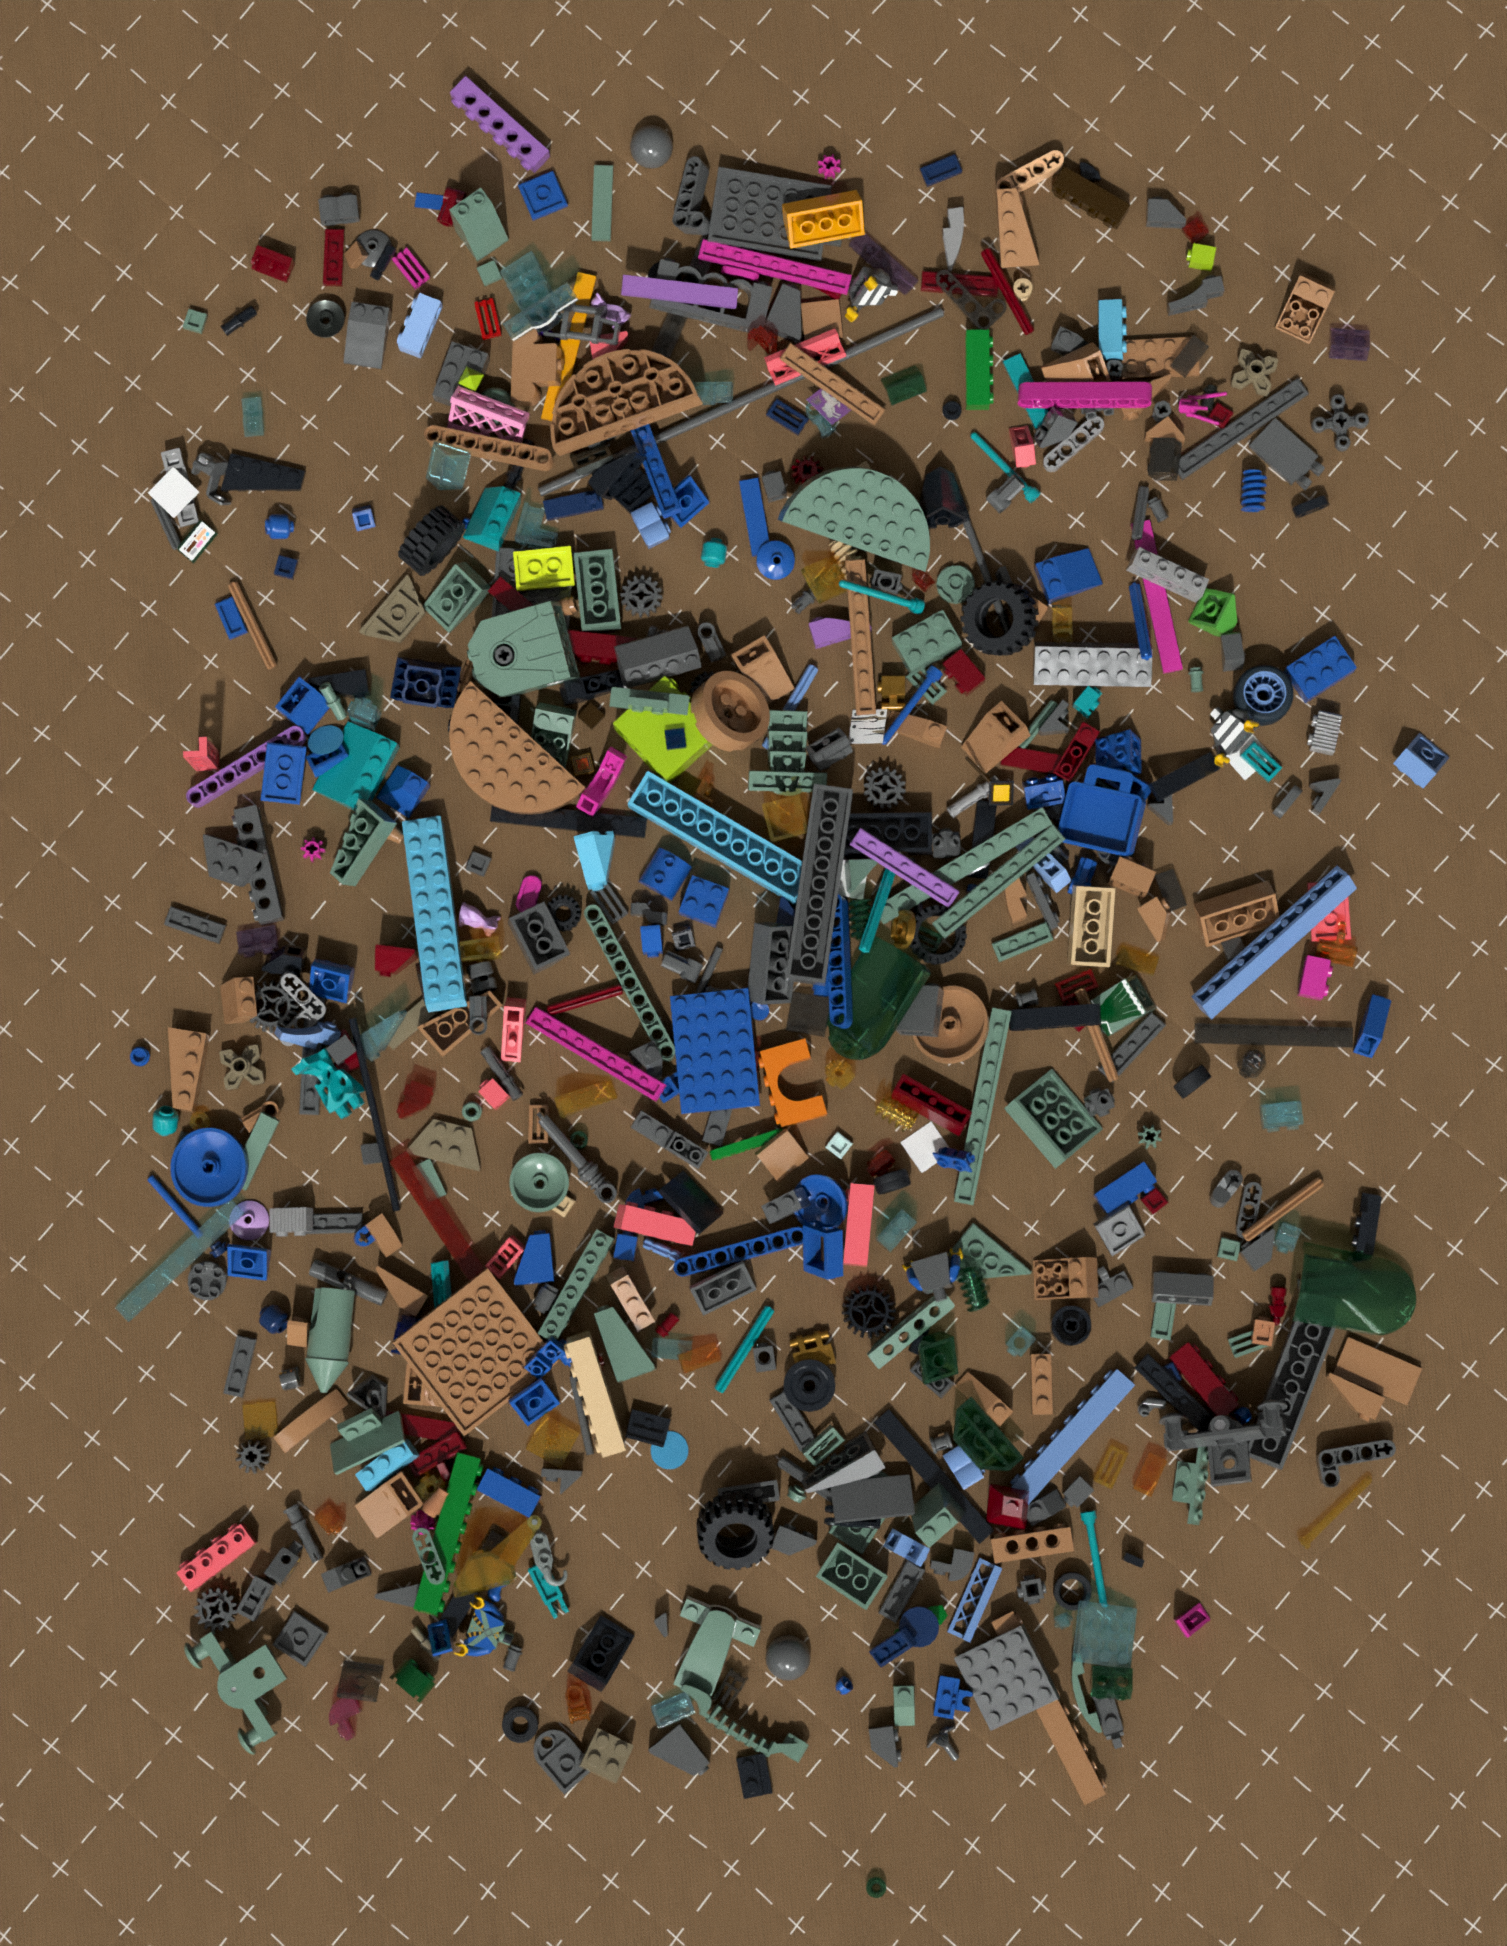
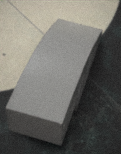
M963 207L948 209L949 228H943L942 236L948 271H952L961 249L964 228Z

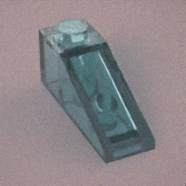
M406 1010L394 1013L361 1034L366 1060L372 1062L381 1057L379 1053L387 1048L405 1018Z

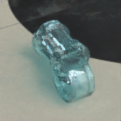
M808 403L806 406V416L813 425L817 426L821 433V438L823 439L833 434L837 429L820 413L815 416L811 415L808 410L812 405Z

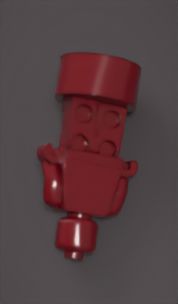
M1271 1286L1270 1295H1272L1273 1300L1272 1305L1268 1307L1271 1311L1270 1315L1274 1317L1272 1322H1275V1325L1278 1326L1280 1324L1279 1317L1284 1316L1285 1309L1287 1308L1284 1305V1296H1286L1287 1288Z

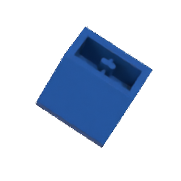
M300 677L275 706L279 713L300 727L308 735L329 710L324 696Z

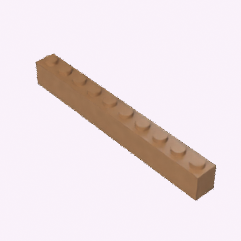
M1011 1610L992 1620L991 1623L999 1636L1023 1624V1621L1018 1613L1014 1614ZM1055 1700L1036 1709L1083 1804L1086 1805L1106 1794L1104 1789L1107 1786L1102 1777H1097L1095 1771L1098 1768L1093 1759H1088L1086 1755L1088 1749L1084 1741L1079 1742L1076 1736L1079 1731L1074 1722H1069L1067 1716L1070 1714L1065 1704L1061 1705L1058 1700Z

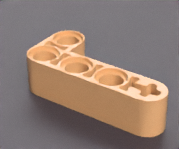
M1053 150L1000 178L996 189H1000L1003 185L1009 188H1016L1021 205H1023L1020 192L1058 173L1063 167V154L1058 150ZM1040 168L1043 172L1035 173L1033 169ZM1024 177L1026 181L1019 182L1017 181V178Z

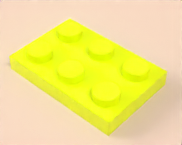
M571 546L513 552L517 591L575 586Z

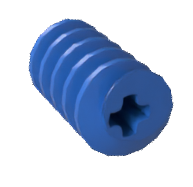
M1260 470L1243 471L1245 477L1242 482L1245 485L1242 486L1244 493H1242L1241 497L1244 500L1241 501L1243 506L1241 511L1259 512L1265 510V506L1260 505V503L1266 502V499L1261 498V495H1265L1266 491L1261 490V488L1266 487L1267 484L1261 481L1266 480L1267 476L1262 475Z

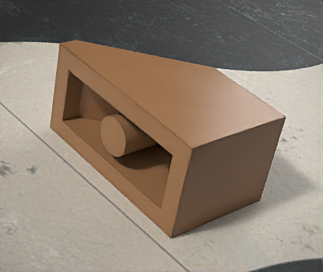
M1162 896L1153 898L1137 909L1157 942L1165 940L1171 915L1170 904Z

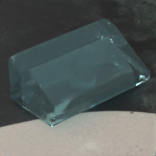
M685 1692L651 1706L658 1729L696 1713L690 1696Z

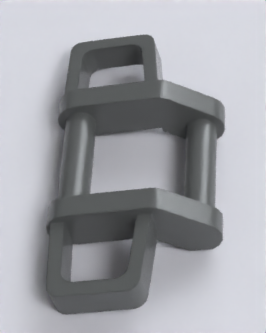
M573 302L565 308L564 313L557 315L560 319H563L560 334L549 333V330L543 331V334L546 337L560 338L561 340L575 339L591 341L593 344L617 345L621 326L615 321L605 319L607 315L606 306L576 305ZM575 312L595 314L592 334L570 331ZM554 314L546 315L545 323L548 320H550ZM603 323L615 326L614 335L611 340L600 338Z

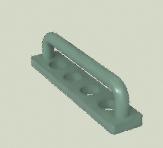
M934 1296L930 1297L871 1347L870 1351L867 1352V1356L880 1369L955 1307L954 1303L948 1296L947 1300L942 1302H936ZM933 1306H937L938 1313L930 1315V1309ZM922 1319L923 1325L920 1328H914V1322ZM907 1332V1338L904 1341H900L898 1338L899 1334ZM891 1344L892 1351L883 1353V1348Z

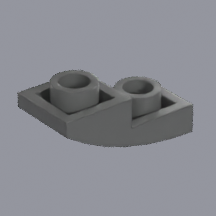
M924 1356L909 1370L941 1399L954 1385L949 1378Z

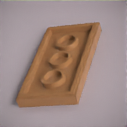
M1347 1337L1332 1374L1401 1404L1408 1405L1422 1368Z

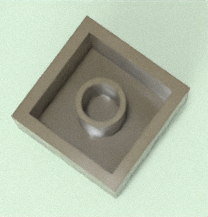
M596 1728L578 1766L615 1784L634 1745Z

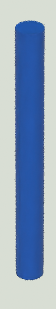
M155 1176L149 1177L147 1181L197 1238L200 1239L205 1233Z

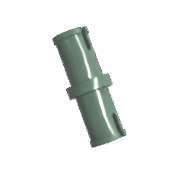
M330 682L320 685L319 690L326 699V705L331 708L336 719L343 720L346 718L348 713L341 704L340 696L336 695Z

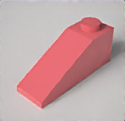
M509 997L506 999L503 1016L501 1061L521 1062L526 999Z

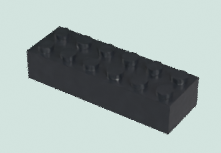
M931 812L850 814L844 856H867L850 845L860 828L902 855L932 854Z

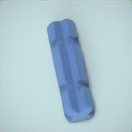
M646 1238L643 1243V1248L649 1251L651 1249L653 1250L652 1252L666 1258L669 1257L670 1260L676 1262L680 1258L681 1253L679 1251L671 1250L670 1247L661 1243H655L654 1240Z

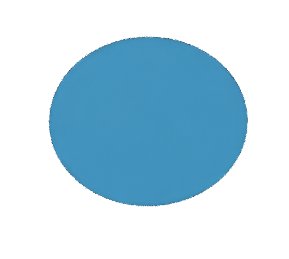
M322 726L310 735L308 747L315 754H329L342 744L343 732L336 726Z
M668 1431L664 1448L651 1445L652 1459L661 1468H678L685 1462L688 1456L686 1440L680 1434Z

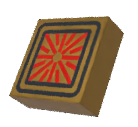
M590 753L571 757L576 777L595 773Z

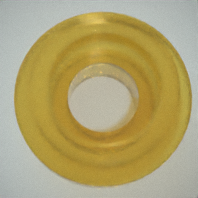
M196 1112L190 1118V1126L194 1130L208 1128L210 1124V1119L204 1112ZM198 1118L203 1120L201 1125L196 1124Z

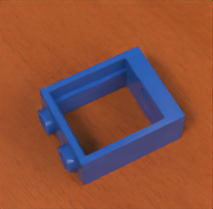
M812 1220L810 1224L803 1225V1268L805 1272L827 1280L843 1276V1230L835 1228L832 1224H824L821 1220ZM821 1237H824V1261H821Z

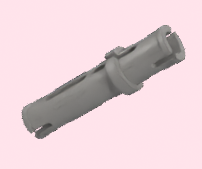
M995 775L990 778L992 781H999ZM986 781L981 785H976L977 788L946 807L952 818L982 798H987L989 783Z

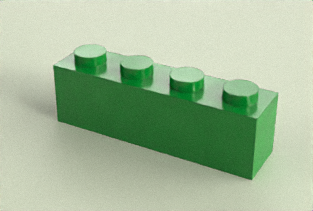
M966 330V410H989L990 404H993V392H990V385H993V373H990V366H993V355H989V348H993V336H989V330Z

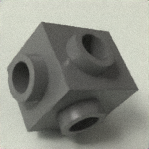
M950 828L940 829L939 833L932 834L933 857L947 859L960 856L959 832H952Z
M1101 1088L1089 1091L1090 1095L1083 1100L1090 1117L1098 1115L1100 1118L1110 1114L1109 1110L1115 1107L1113 1094L1108 1089L1101 1091Z
M1035 1574L1023 1576L1024 1580L1019 1581L1020 1586H1017L1018 1597L1023 1598L1024 1602L1028 1601V1605L1040 1603V1599L1044 1598L1043 1593H1047L1045 1582L1041 1581L1039 1577L1035 1578ZM1028 1586H1034L1035 1590L1033 1593L1027 1591Z

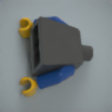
M959 1248L957 1253L950 1249V1254L945 1252L914 1262L911 1260L909 1267L903 1264L902 1267L907 1274L908 1281L918 1291H923L926 1294L933 1293L936 1302L947 1300L945 1289L953 1287V1282L957 1279L961 1259L963 1258L961 1248Z

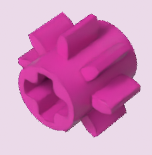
M833 154L831 157L824 155L823 162L818 161V166L821 167L818 169V173H823L825 179L827 177L835 179V173L841 172V168L837 167L840 165V160H835Z
M314 837L310 842L304 840L306 845L300 848L306 852L303 857L305 859L310 857L312 863L316 858L322 860L320 855L326 852L325 849L321 848L323 842L319 841L316 843ZM315 846L317 851H314L312 854L309 849Z
M418 1510L416 1516L411 1515V1529L425 1528L428 1531L434 1529V1518L424 1511Z

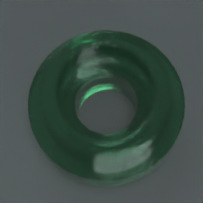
M879 1877L871 1878L866 1884L867 1893L873 1898L882 1897L886 1892V1883ZM874 1884L880 1885V1889L878 1891H874L872 1889V1886Z

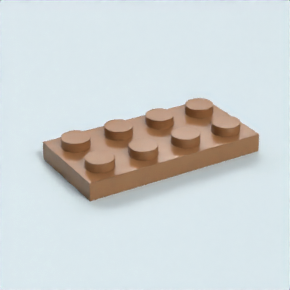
M1197 337L1123 340L1127 341V353H1123V360H1121L1123 365L1122 380L1161 378L1169 374L1171 377L1199 376L1200 374Z

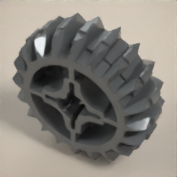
M271 980L270 986H268L266 981L263 982L264 988L256 985V988L259 990L257 993L255 992L256 1009L261 997L264 1001V1006L260 1009L259 1013L257 1012L256 1017L250 1019V1022L255 1023L257 1021L255 1025L257 1029L262 1026V1031L266 1032L269 1027L270 1033H274L275 1027H281V1025L286 1027V1022L292 1021L291 1015L296 1016L298 1014L293 1009H299V1005L293 1004L296 1001L282 988L280 981L275 986V981ZM276 991L282 993L283 996L271 999L267 993ZM267 999L271 1003L277 1004V1006H275L277 1014L271 1009L268 1010L269 1002L267 1001ZM287 1000V1011L282 1016L280 1008ZM274 1015L278 1021L266 1022L261 1018Z

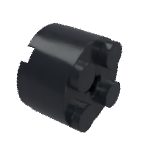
M1062 1307L1056 1311L1051 1319V1333L1055 1340L1062 1345H1078L1088 1338L1091 1332V1319L1088 1313L1080 1307ZM1068 1320L1070 1323L1075 1322L1074 1331L1071 1329L1067 1330Z

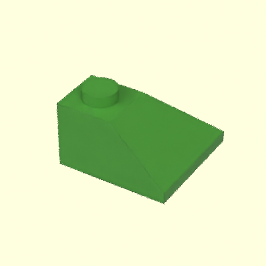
M1206 588L1188 622L1214 636L1221 637L1220 634L1232 633L1237 623L1235 595Z

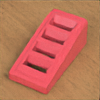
M511 1235L485 1267L500 1279L524 1252L526 1246L514 1235ZM511 1243L519 1251L516 1252L509 1244ZM506 1249L510 1254H512L513 1258L508 1256L504 1252V1250ZM499 1255L508 1262L507 1265L498 1258ZM494 1261L503 1268L502 1271L493 1264Z

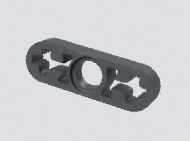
M1256 1182L1248 1183L1243 1190L1235 1229L1237 1236L1241 1239L1244 1238L1240 1227H1244L1245 1221H1241V1217L1246 1220H1253L1252 1223L1248 1222L1247 1228L1256 1223L1262 1187ZM1252 1186H1255V1190L1258 1191V1194L1253 1196V1200H1257L1256 1204L1251 1201L1245 1202V1198L1250 1199L1251 1193L1248 1192V1189H1251ZM1246 1205L1253 1206L1254 1214L1252 1216L1244 1214L1243 1209Z

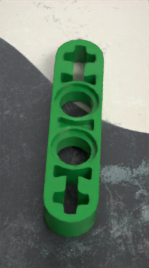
M783 1129L773 1130L709 1151L711 1159L716 1161L763 1146Z

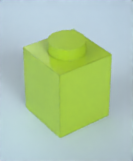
M1193 243L1192 249H1188L1186 260L1189 261L1188 267L1211 271L1216 247Z

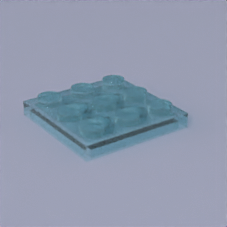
M1079 1601L1072 1661L1131 1669L1137 1608Z

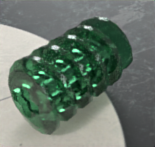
M858 899L848 903L849 907L853 908L849 910V914L854 915L850 918V922L855 923L850 926V929L855 931L851 933V937L857 941H861L869 919L870 912L868 910L872 909L873 905H869L867 902L872 901L871 899Z
M978 1267L963 1268L958 1273V1276H963L958 1279V1283H965L960 1286V1289L967 1290L962 1296L969 1297L964 1302L966 1305L971 1304L967 1308L968 1312L978 1311L990 1303V1299L987 1297L988 1292L985 1290L986 1286L983 1282V1276L980 1275L981 1269Z

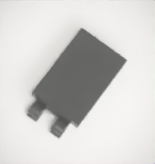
M1276 418L1248 447L1291 486L1296 482L1304 490L1312 483L1304 475L1311 470L1319 477L1325 469L1323 465L1315 461L1318 455Z

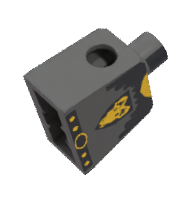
M293 1540L288 1549L282 1547L264 1572L265 1576L283 1588L300 1562L298 1554L303 1549V1546ZM285 1558L291 1559L288 1564L282 1563Z

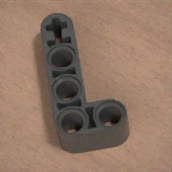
M696 156L689 158L686 163L672 222L685 234L707 235L709 233L710 220L700 212L709 175V167Z
M1379 1440L1319 1451L1316 1456V1463L1321 1484L1328 1488L1336 1487L1339 1484L1340 1474L1338 1466L1392 1457L1396 1451L1395 1444L1390 1440ZM1384 1443L1390 1447L1387 1454L1385 1452H1376L1375 1449L1383 1448ZM1365 1446L1370 1449V1456L1367 1458L1361 1455V1449ZM1344 1450H1348L1351 1454L1348 1461H1344L1341 1457V1453ZM1324 1453H1328L1331 1456V1461L1327 1465L1321 1460ZM1328 1473H1332L1335 1477L1334 1482L1330 1485L1325 1481V1476Z

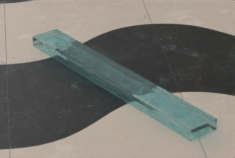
M233 1200L224 1204L115 1307L127 1322H130L245 1214Z

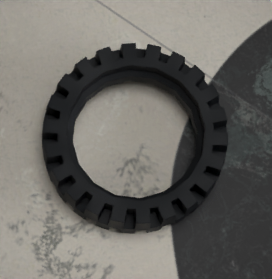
M929 906L915 915L916 930L909 947L912 948L913 954L918 956L917 958L924 960L926 963L936 965L949 962L957 957L965 946L967 934L964 924L955 930V942L947 952L941 954L931 953L920 943L918 935L921 923L926 918L943 915L950 909L946 908V906Z

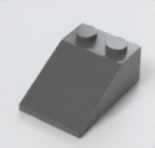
M351 302L344 364L382 370L392 317L390 308Z

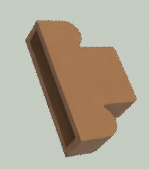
M513 326V338L533 326ZM535 328L513 341L511 402L516 407L538 404L541 400V392L538 387L561 385V373L564 370L562 349L555 343L543 344V336Z

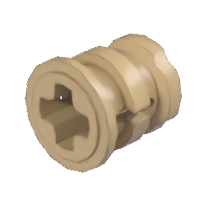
M1021 278L1014 283L1013 290L1019 301H1026L1030 297L1032 284L1028 279Z

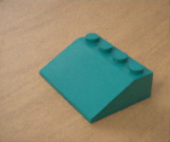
M347 722L342 731V744L348 757L320 775L312 790L356 812L358 798L373 800L400 747L398 743L380 734ZM339 749L335 750L337 755L340 754Z

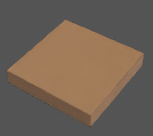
M839 299L801 303L804 340L832 329H836L839 338H843Z
M786 1128L755 1152L778 1183L809 1158Z

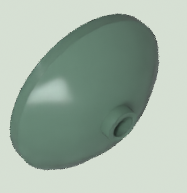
M533 1153L523 1157L514 1166L510 1175V1191L515 1201L521 1207L532 1212H546L554 1209L564 1200L569 1188L568 1173L564 1165L554 1156L546 1153ZM538 1180H543L544 1185L542 1187L537 1186Z

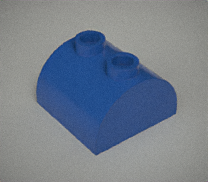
M658 848L638 882L668 900L673 901L692 867L674 854Z
M315 958L311 965L309 989L315 996L347 1003L355 970L348 965H340L328 960Z

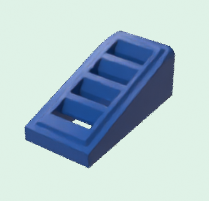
M343 744L337 748L340 754L337 755L336 751L331 752L334 756L332 758L329 757V754L320 755L312 753L306 756L315 778L348 757Z

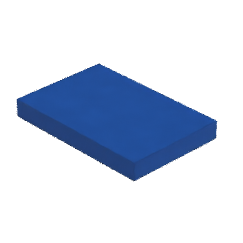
M267 742L261 801L300 805L306 746Z

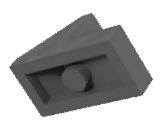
M1061 701L1039 729V735L1069 732V728L1059 721V719L1063 720L1069 713L1067 710L1069 704L1066 701Z
M1337 778L1311 783L1309 787L1322 795L1321 797L1317 795L1311 804L1314 806L1311 812L1317 816L1321 813L1342 780Z
M1172 795L1161 800L1162 803L1148 804L1147 808L1168 826L1173 824Z
M542 1469L541 1477H546V1481L557 1482L558 1478H561L560 1494L566 1491L583 1475V1471Z
M1057 1489L1028 1505L1027 1519L1031 1526L1053 1516L1066 1507Z

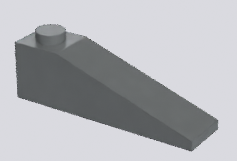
M866 1431L843 1445L845 1449L838 1455L835 1453L831 1455V1460L825 1466H818L801 1480L807 1493L869 1478L886 1468Z

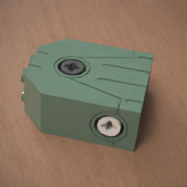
M548 601L482 620L468 643L469 650H467V655L473 663L474 669H472L474 679L501 697L521 695L557 685L564 681L580 678L561 602Z

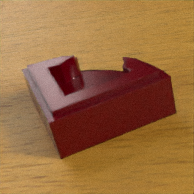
M445 1462L436 1463L443 1481L450 1480V1471Z

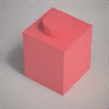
M493 1078L490 1081L486 1079L479 1086L481 1089L478 1092L495 1110L510 1098Z

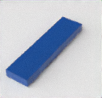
M758 478L739 481L752 557L757 556L759 549L769 542Z

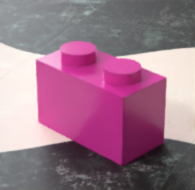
M1310 955L1305 957L1297 996L1320 1001L1323 999V996H1327L1329 985L1326 984L1327 977H1331L1333 966L1330 965L1331 960Z

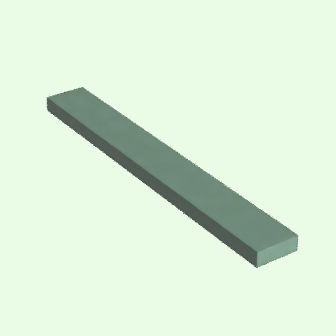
M1052 824L935 920L932 925L944 939L1060 845L1065 840L1063 835Z

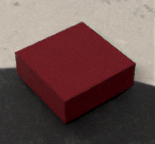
M1217 402L1208 418L1218 421L1220 424L1215 426L1223 429L1234 412Z
M1156 1187L1140 1199L1152 1215L1169 1203Z

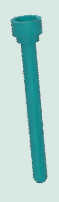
M976 432L971 433V439L1009 477L1015 474L1024 483L1025 487L1022 490L1024 491L1025 499L1029 503L1034 502L1041 492L1036 487L1029 486Z
M846 580L839 581V586L908 607L912 613L918 615L922 613L925 606L924 600L919 598L909 600Z
M1096 1510L1080 1513V1517L1087 1528L1099 1604L1101 1607H1106L1108 1603L1094 1527L1095 1519H1097Z

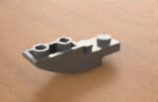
M641 1110L630 1128L697 1169H699L709 1153Z

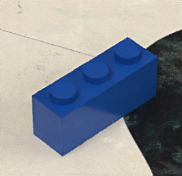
M1142 1162L1093 1196L1107 1215L1124 1203L1128 1202L1130 1205L1139 1199L1137 1195L1142 1191L1146 1194L1154 1189V1183L1157 1180L1145 1162Z
M493 1467L492 1470L488 1468L477 1491L530 1518L542 1497L538 1494L539 1490L530 1485L528 1488L520 1485L522 1481L513 1476L508 1479L503 1476L504 1472L496 1467Z

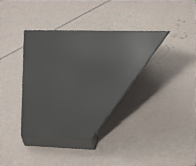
M373 1374L347 1393L350 1399L364 1409L372 1408L381 1419L386 1417L388 1385Z

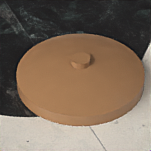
M960 986L941 987L944 995L938 1037L913 1036V1039L921 1052L931 1060L939 1063L953 1064L972 1057L982 1047L989 1032V1014L982 1000L969 989Z

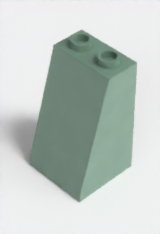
M479 188L449 209L456 233L477 262L509 240L492 202L482 188Z
M608 1305L597 1308L598 1312L594 1313L617 1382L620 1383L657 1370L655 1364L614 1307L610 1308Z

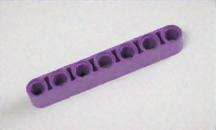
M292 726L267 742H282L284 744L302 746L306 741V735L300 727ZM295 732L301 733V737L298 740H292V735ZM267 742L190 788L186 794L187 801L193 807H203L263 770L265 760L260 761L258 757L261 753H266ZM244 763H251V768L248 771H242ZM228 773H234L232 781L225 780ZM212 783H217V789L210 792L209 786ZM196 793H200V800L197 802H193V795Z

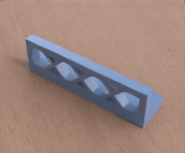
M979 1558L947 1631L948 1633L971 1642L1001 1573V1567ZM981 1564L991 1567L992 1570L988 1577L981 1579L978 1571ZM976 1575H978L979 1580L974 1582ZM987 1580L984 1586L982 1581ZM980 1582L983 1591L981 1595L973 1597L970 1589L972 1585ZM968 1594H970L971 1598L966 1600ZM979 1598L978 1603L976 1605L974 1600ZM972 1601L975 1607L974 1612L965 1616L962 1609L963 1605ZM961 1612L963 1617L958 1619L959 1614ZM971 1617L968 1623L966 1618ZM963 1619L967 1626L964 1635L953 1630L956 1622Z

